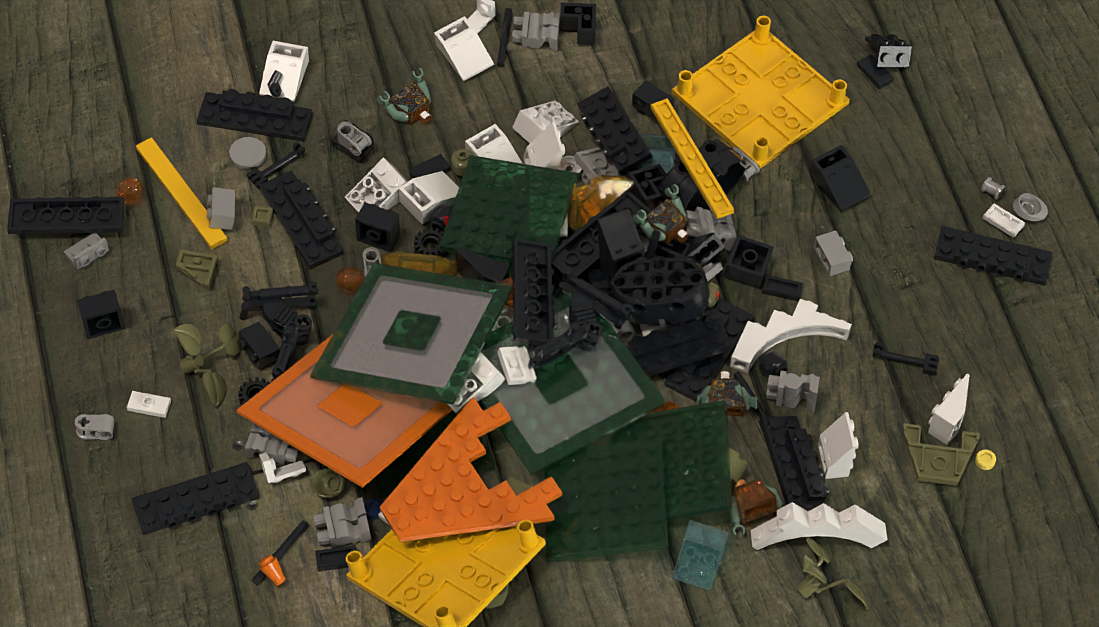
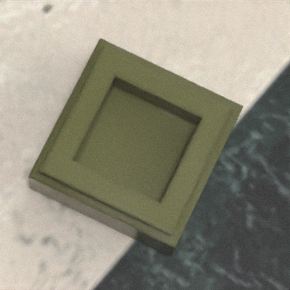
M254 206L251 225L270 227L273 208Z

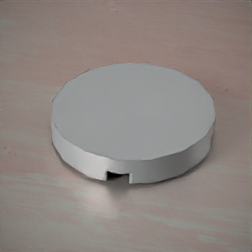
M243 137L236 140L229 150L233 165L243 170H251V168L261 166L267 156L263 142L253 137Z

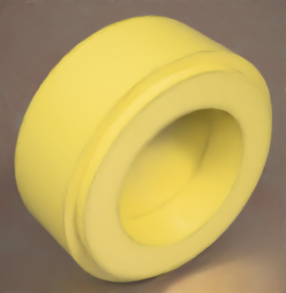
M990 450L979 451L975 459L976 465L982 470L992 469L996 462V456Z

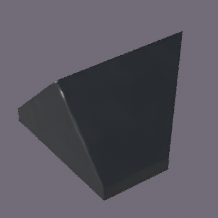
M713 232L693 238L685 256L692 255L701 266L709 262L714 264L725 246Z

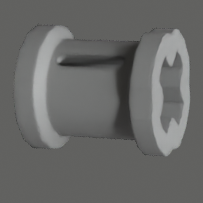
M988 177L982 185L981 191H986L994 196L995 200H998L1006 186L999 185L991 177Z

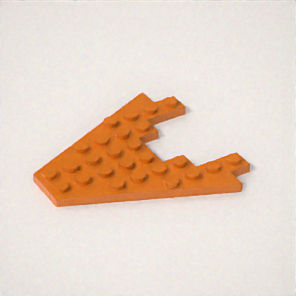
M471 398L380 506L381 513L400 542L517 526L522 520H530L533 524L555 520L547 504L561 497L562 491L552 476L516 496L507 481L488 490L470 463L486 454V449L478 438L511 421V416L501 402L483 411L475 398Z

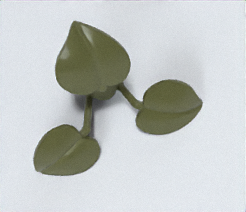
M182 324L172 330L178 337L184 350L189 354L180 361L181 369L187 374L193 371L195 374L204 373L203 383L214 407H217L225 397L226 385L219 373L215 372L212 374L210 369H200L204 365L203 358L225 348L229 356L237 355L241 349L238 345L239 336L230 325H221L218 329V338L222 345L203 355H197L201 349V334L194 325Z
M806 537L805 540L818 555L819 561L816 564L807 554L803 557V572L810 574L796 586L798 591L805 598H808L815 591L819 594L823 590L844 584L862 601L866 611L868 606L863 592L849 578L819 587L820 581L827 583V578L819 567L823 561L829 564L830 558L821 545L811 537Z

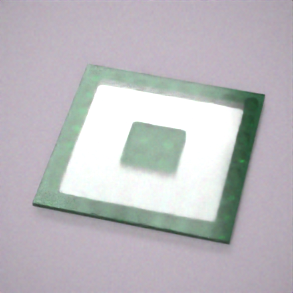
M373 263L310 377L312 379L453 405L509 298L513 286Z
M566 294L553 300L555 303L552 312L553 318H555L553 339L562 335L571 327L568 320L569 303L572 298ZM595 314V318H597V323L602 326L603 333L592 351H584L578 346L538 370L536 365L533 364L537 378L534 383L527 382L526 384L508 385L507 380H505L495 391L480 400L486 409L501 402L509 413L511 421L499 426V429L531 475L666 404L664 398L610 323L599 314ZM512 321L449 353V355L456 364L475 346L506 379L497 353L498 349L501 347L517 346L519 348L526 346L529 358L531 359L535 358L533 352L540 345L513 341Z

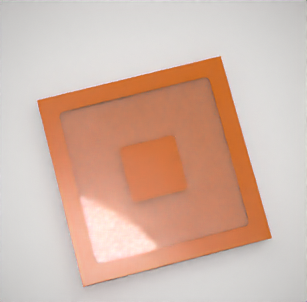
M337 330L239 407L236 413L363 488L453 409L431 387L433 383Z

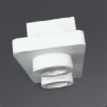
M477 0V10L467 19L477 34L495 16V2L493 0Z
M267 452L259 454L264 476L268 483H278L284 478L290 476L297 477L306 472V467L302 461L276 468L274 459H270Z

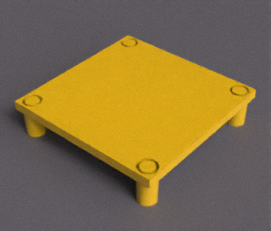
M767 16L758 17L755 30L695 73L692 74L688 70L681 71L679 73L678 85L672 88L671 92L733 148H739L751 160L755 161L759 169L778 157L850 102V99L846 96L847 83L844 80L838 79L832 85L770 32L771 20Z
M522 520L517 526L403 542L399 541L391 529L364 557H362L359 551H351L347 554L346 562L350 571L346 574V577L355 585L423 627H467L546 545L544 538L537 535L534 525L530 520Z

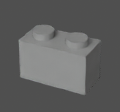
M213 187L211 195L207 196V206H210V208H207L206 219L210 220L209 227L232 230L235 218V190Z
M837 231L815 237L814 249L829 277L850 270L853 257L851 252L845 248L844 240L842 237H839Z

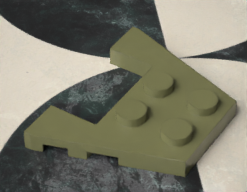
M903 423L902 427L917 481L957 486L978 443L980 433L962 431L961 447L959 449L920 443L921 425Z

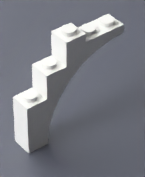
M800 299L793 316L774 310L767 327L748 321L732 354L730 367L749 373L755 361L768 349L787 339L799 336L823 335L847 340L852 324L830 317L825 313L817 312L818 305L811 301Z
M792 502L778 509L775 518L751 530L752 547L756 550L784 540L811 536L849 539L870 548L887 541L885 523L857 505L837 512L823 503L810 511H806Z

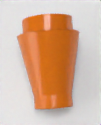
M270 554L258 563L259 569L276 586L286 580L277 557L274 558Z

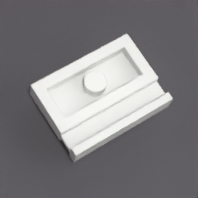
M517 346L501 347L498 349L497 353L508 385L535 382L537 378L533 366L531 369L528 368L530 358L526 346L519 348Z

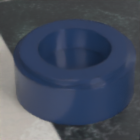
M377 498L368 500L365 504L366 516L370 519H379L378 514L381 512L380 506L383 504V501Z

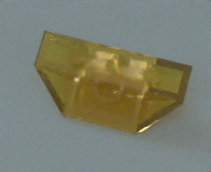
M599 175L593 178L588 186L579 190L575 197L572 198L568 226L574 231L579 227L582 228L592 216L595 217L630 188L633 182L625 176Z
M403 252L381 255V264L384 272L397 286L422 288L425 290L437 289L457 276V262L440 256Z

